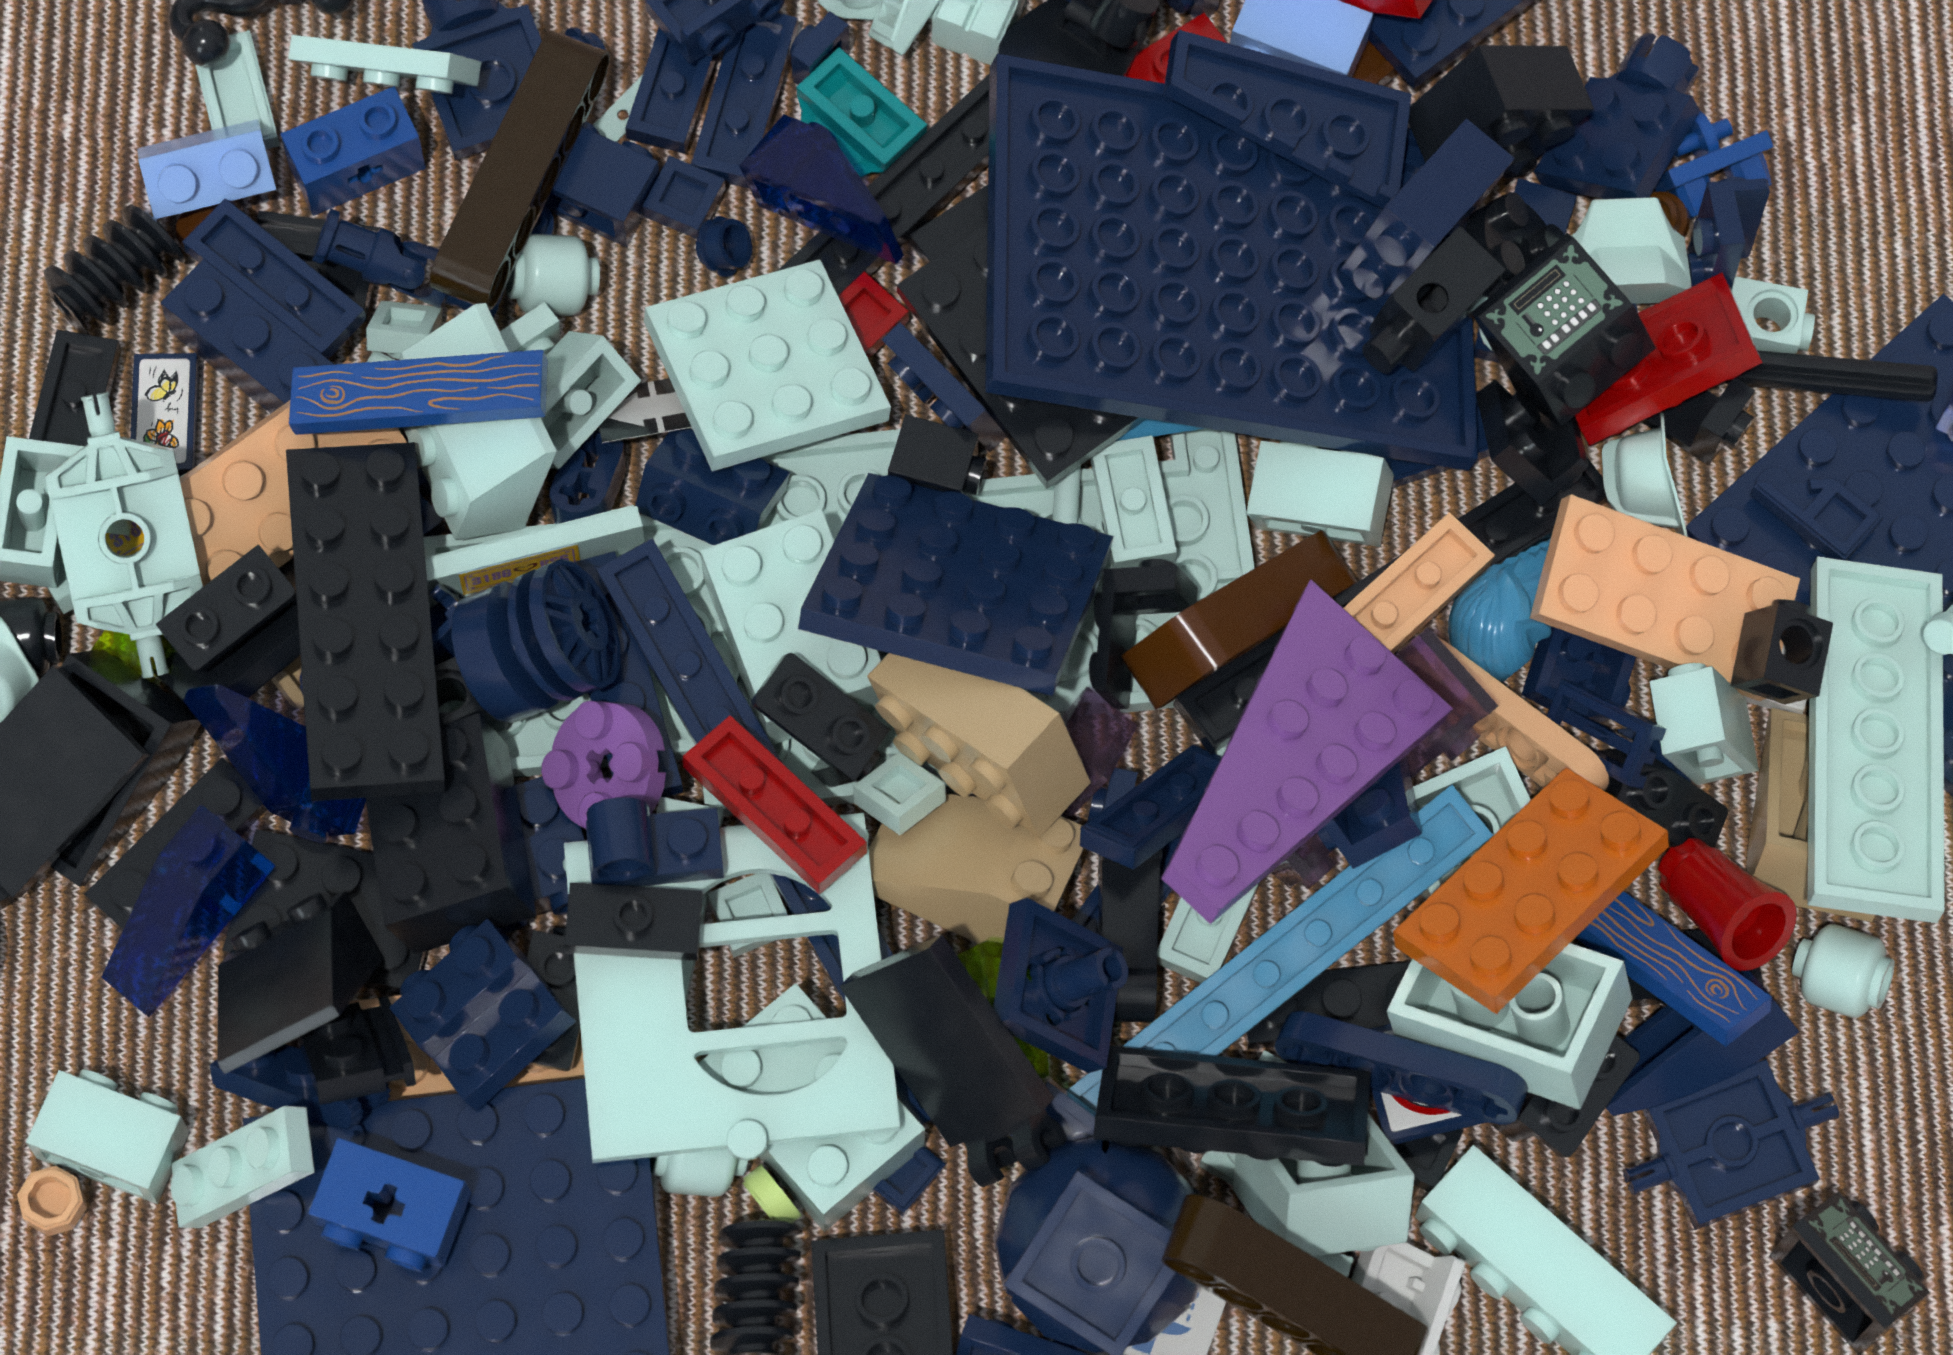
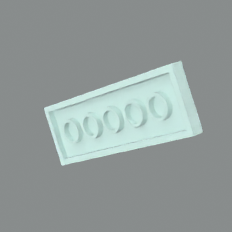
M1817 556L1811 568L1810 615L1833 622V628L1819 697L1809 699L1807 905L1938 923L1945 911L1943 654H1938L1927 646L1923 633L1933 616L1943 612L1942 574Z

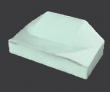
M1658 198L1600 199L1591 201L1586 216L1577 231L1571 236L1578 241L1631 303H1660L1692 287L1685 237L1672 228Z

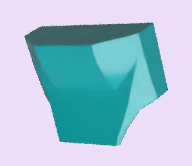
M840 47L796 87L797 98L802 111L796 146L841 186H845L871 172L883 173L927 132L928 124Z

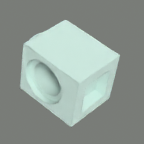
M1735 276L1731 290L1757 350L1797 354L1798 350L1808 351L1815 323V314L1805 313L1808 290ZM1755 319H1771L1779 325L1781 331H1766L1758 326Z

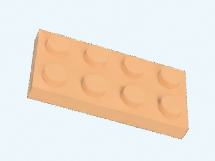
M346 360L342 364H349L353 362ZM289 400L180 477L203 586L258 544L278 568L293 558L286 450L407 443L399 429L383 428L295 435L289 426Z
M1570 494L1561 499L1530 619L1668 669L1688 663H1702L1706 667L1712 666L1731 684L1745 613L1771 606L1772 601L1777 599L1795 601L1800 578ZM1780 639V649H1781V652H1782V648H1783V644H1784V643H1783V641ZM1735 688L1740 694L1757 701L1767 699Z

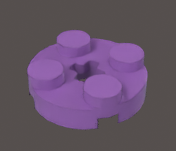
M605 701L583 702L563 722L554 739L552 751L544 757L541 769L543 780L547 786L553 788L554 796L566 816L582 828H586V812L588 808L594 803L616 797L637 798L648 804L651 814L660 800L665 785L666 772H658L659 759L657 751H665L661 733L650 716L634 705ZM609 753L613 756L609 763V767L613 772L611 779L604 778L601 771L602 759L604 755Z

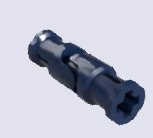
M330 209L321 229L312 262L322 264L325 260L350 268L360 272L364 281L375 285L388 284L399 293L438 308L445 303L465 311L474 305L431 289L430 281L420 286L425 279L427 260H435L439 251L438 248L418 241L405 240L401 242L400 237L393 231L382 227L376 232L341 219L339 211ZM503 293L499 298L497 304L494 306V308L489 310L493 319L498 310Z

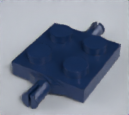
M1767 1059L1751 1064L1725 1080L1689 1096L1642 1110L1657 1143V1158L1631 1168L1623 1169L1624 1180L1626 1183L1631 1182L1628 1189L1633 1196L1644 1190L1669 1182V1185L1680 1195L1694 1229L1698 1230L1815 1185L1820 1178L1806 1149L1805 1130L1829 1120L1838 1119L1837 1104L1830 1106L1835 1100L1830 1092L1794 1105L1780 1090Z

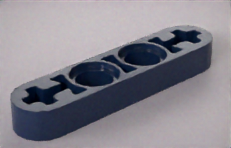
M1296 1011L1288 1014L1274 1046L1277 1054L1287 1063L1371 1071V1090L1499 1125L1511 1124L1516 1121L1528 1092L1527 1083L1519 1074L1499 1064L1310 1012Z

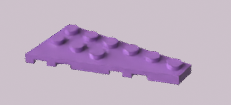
M1311 579L1303 590L1294 608L1295 610L1274 648L1275 650L1267 667L1260 677L1226 746V750L1204 790L1203 797L1161 878L1210 925L1442 725L1453 710L1445 700Z

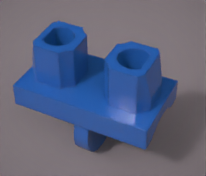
M1700 111L1674 154L1676 157H1680L1692 152L1696 159L1666 171L1654 188L1655 191L1669 192L1677 196L1687 207L1691 219L1698 216L1707 182H1711L1708 175L1724 169L1727 178L1742 177L1746 180L1765 178L1768 180L1769 186L1772 185L1767 162L1763 155V152L1774 147L1768 131L1765 130L1720 149L1718 141L1733 134L1729 120L1724 118L1711 124L1707 116Z

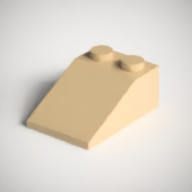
M1771 708L1767 721L1748 843L1747 872L1759 881L1789 896L1795 906L1872 922L1875 917L1873 914L1807 905L1809 716Z
M946 794V801L902 835H898L882 823L868 849L874 896L1002 954L1009 904L1029 898L1055 912L1084 849L1080 847V830L1082 825L1060 816L1038 838L1019 824L1014 829L1006 827L988 811L984 800L973 796L963 797L961 795Z

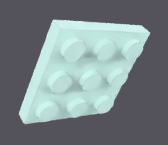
M820 259L645 307L644 324L712 471L889 421L891 405Z

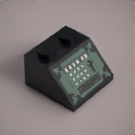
M1568 233L1472 311L1474 318L1516 392L1523 393L1540 413L1560 427L1565 425L1656 349L1633 304L1578 241Z
M1838 1191L1794 1224L1769 1256L1858 1355H1861L1917 1307L1930 1291L1922 1283L1925 1277L1915 1261L1901 1250H1897L1894 1253L1876 1233L1879 1231V1226L1872 1214L1858 1201L1851 1200L1848 1202Z

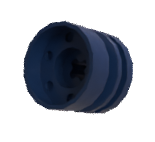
M558 559L516 577L513 583L504 581L459 600L452 615L451 639L456 662L463 679L480 706L499 721L515 723L548 710L558 704L559 700L569 702L585 693L600 690L615 681L620 669L621 644L615 618L605 595L594 579L576 562Z

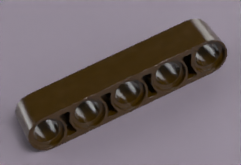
M548 31L544 36L439 248L430 275L431 289L471 304L486 303L489 310L493 309L497 304L602 88L610 62L609 51L554 31Z
M1185 1195L1161 1258V1262L1169 1269L1315 1355H1420L1429 1331L1422 1322L1234 1208L1205 1196Z

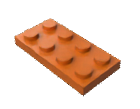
M1565 767L1393 931L1395 947L1497 1014L1669 847L1668 830Z

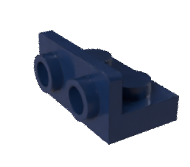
M1406 756L1317 832L1325 847L1329 851L1338 848L1352 869L1422 834Z

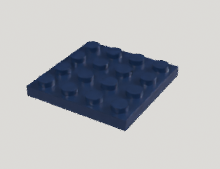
M868 473L801 607L798 629L1053 696L1109 560L1114 536L1096 532L1083 524H1065L1034 516L1021 508H1003L972 500L967 495L959 492H942L909 483L901 477L892 475L880 476Z

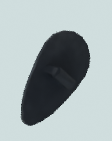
M1047 0L1009 27L999 43L997 54L1125 76L1142 47L1153 15L1148 18L1135 47L1130 49L1119 48L1101 39L1090 25V18L1100 0H1071L1070 2L1066 0Z

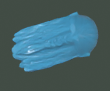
M1551 538L1546 542L1539 543L1537 546L1530 547L1526 552H1520L1516 557L1506 558L1502 564H1494L1488 567L1478 578L1461 591L1458 597L1454 599L1448 619V636L1451 646L1500 682L1505 681L1523 667L1533 657L1535 644L1552 634L1551 626L1530 619Z

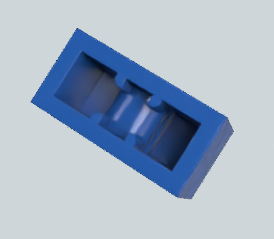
M395 86L280 133L288 165L312 216L426 169L419 135Z
M337 1138L308 1214L317 1225L324 1227L321 1233L323 1239L353 1250H359L362 1241L387 1249L384 1256L385 1260L412 1271L422 1272L425 1263L444 1268L472 1192L463 1180ZM394 1195L396 1201L403 1209L401 1217L388 1215L384 1224H381V1219L373 1210L375 1203L387 1205Z

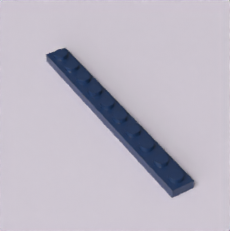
M653 538L597 568L596 571L600 581L693 743L696 745L731 715L782 763ZM769 874L792 915L827 912L831 909L826 901L808 886L785 876ZM878 929L881 960L893 954ZM834 934L805 937L846 1007L845 994L839 987L843 983L838 937ZM894 1068L897 1098L923 1127L928 1125L932 1120L901 1075H898Z

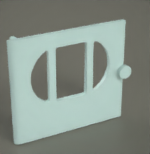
M864 813L839 815L864 840L868 841L869 832L866 829ZM745 825L719 827L724 878L641 886L701 890L702 894L728 879L741 875L765 873L791 878L814 890ZM587 840L564 843L565 859L563 860V868L567 874L568 896L570 883L591 884ZM868 842L867 853L820 894L831 907L829 911L701 924L699 948L834 934L839 940L843 982L853 972L881 961ZM574 953L593 1163L728 1149L733 1158L753 1160L763 1155L767 1145L900 1131L894 1066L846 996L847 1013L844 1017L691 1032L687 1024L681 960ZM844 1041L846 1043L842 1054L835 1064L820 1078L798 1090L777 1095H756L732 1089L711 1077L695 1060L699 1055Z

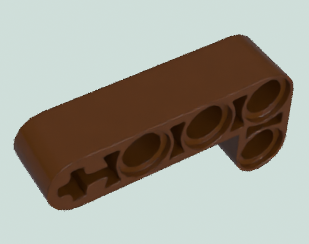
M1320 530L1186 608L1126 651L1121 658L1154 709L1158 710L1175 700L1176 696L1210 676L1216 670L1284 629L1310 579L1331 598L1358 581L1327 534Z

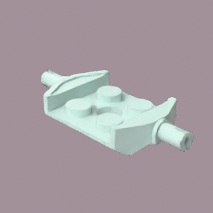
M109 392L97 393L96 395L100 414L96 411L93 394L81 397V401H83L89 433H91V436L87 437L88 444L45 475L76 621L96 629L129 634L131 641L136 640L142 678L154 677L150 657H154L157 674L160 676L170 671L167 667L160 637L162 633L156 626V623L204 587L176 465L175 452L173 448L120 436V432L115 431L108 397ZM127 519L141 527L144 534V543L139 551L132 555L124 556L116 554L109 548L106 542V532L115 521Z

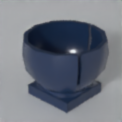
M1093 1137L1063 1144L1048 1150L1047 1154L1050 1160L1047 1164L1029 1171L1026 1170L1010 1184L993 1241L1003 1290L1008 1294L1009 1300L1045 1337L1094 1353L1105 1351L1110 1355H1122L1128 1346L1152 1341L1191 1308L1190 1303L1197 1298L1200 1286L1169 1269L1161 1262V1258L1185 1195L1199 1194L1160 1152L1143 1146H1121L1114 1141H1110L1109 1150L1105 1154L1102 1150L1103 1140H1096Z

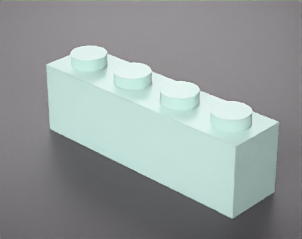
M1475 1145L1464 1154L1424 1198L1417 1210L1415 1218L1422 1223L1419 1230L1432 1246L1446 1255L1454 1251L1473 1268L1470 1271V1276L1483 1291L1495 1299H1500L1504 1295L1523 1312L1520 1319L1534 1336L1547 1344H1551L1555 1340L1571 1355H1651L1677 1324L1674 1319Z

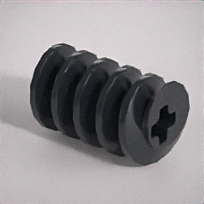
M130 204L122 209V216L126 227L112 219L103 224V233L107 242L92 234L83 239V246L87 257L74 250L65 253L64 263L67 272L54 265H50L44 270L49 294L61 313L78 333L90 335L84 317L88 314L104 324L109 321L103 303L107 299L124 309L129 306L123 289L126 284L131 285L141 293L147 292L149 289L142 273L146 269H149L161 278H165L168 273L162 257L166 253L181 263L185 262L180 247L166 229L154 217L137 206Z
M750 1220L725 1226L719 1231V1243L730 1251L719 1255L716 1262L717 1270L723 1275L728 1276L720 1279L714 1286L715 1296L721 1301L726 1302V1304L719 1305L712 1311V1322L725 1329L710 1336V1348L717 1354L787 1355L776 1351L775 1343L795 1339V1330L777 1324V1317L796 1313L797 1304L780 1298L779 1291L799 1286V1277L781 1271V1265L801 1260V1251L783 1245V1240L787 1237L803 1234V1228L785 1221Z

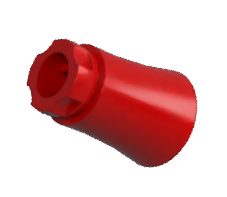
M1688 838L1683 844L1671 847L1662 857L1658 866V871L1661 875L1659 886L1669 894L1671 902L1690 918L1710 940L1728 966L1738 971L1756 969L1772 960L1787 944L1795 928L1797 918L1795 904L1789 896L1759 881L1734 863L1722 851L1710 847L1698 838Z

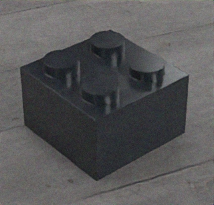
M1478 45L1410 106L1408 123L1426 163L1467 118L1515 158L1503 174L1504 178L1510 179L1531 171L1537 165L1536 159L1548 148L1570 138L1576 131L1574 126L1590 114L1594 107L1567 46Z

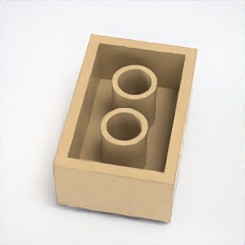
M890 653L867 675L879 699L875 705L876 710L893 727L897 734L893 739L896 748L920 766L925 761L938 769V773L943 781L959 795L968 797L972 792L984 800L988 811L999 822L1010 829H1014L1019 824L1040 838L1091 783L1060 713L1022 688Z

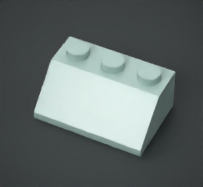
M480 303L474 304L401 352L399 360L509 352L487 304ZM541 417L403 427L408 443L415 442L417 467L422 468L430 485L434 509L440 517L445 518L455 541L525 528L557 453Z

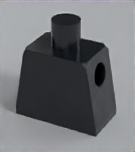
M1459 226L1387 299L1369 327L1373 336L1362 347L1366 360L1376 370L1385 374L1390 373L1400 362L1408 369L1416 371L1473 317L1472 311L1484 302L1506 269Z

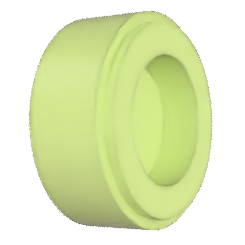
M761 1164L743 1178L744 1182L742 1184L771 1220L794 1223L802 1216Z

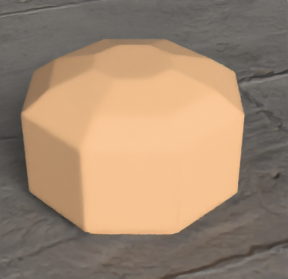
M57 1166L31 1172L17 1194L23 1220L27 1225L47 1236L73 1230L87 1209L82 1184L79 1179Z

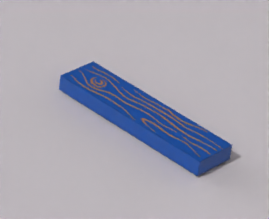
M543 350L294 367L292 370L289 426L294 434L298 435L546 417L548 359Z
M1624 891L1576 937L1577 940L1591 950L1624 961L1628 977L1725 1047L1771 1011L1772 996Z

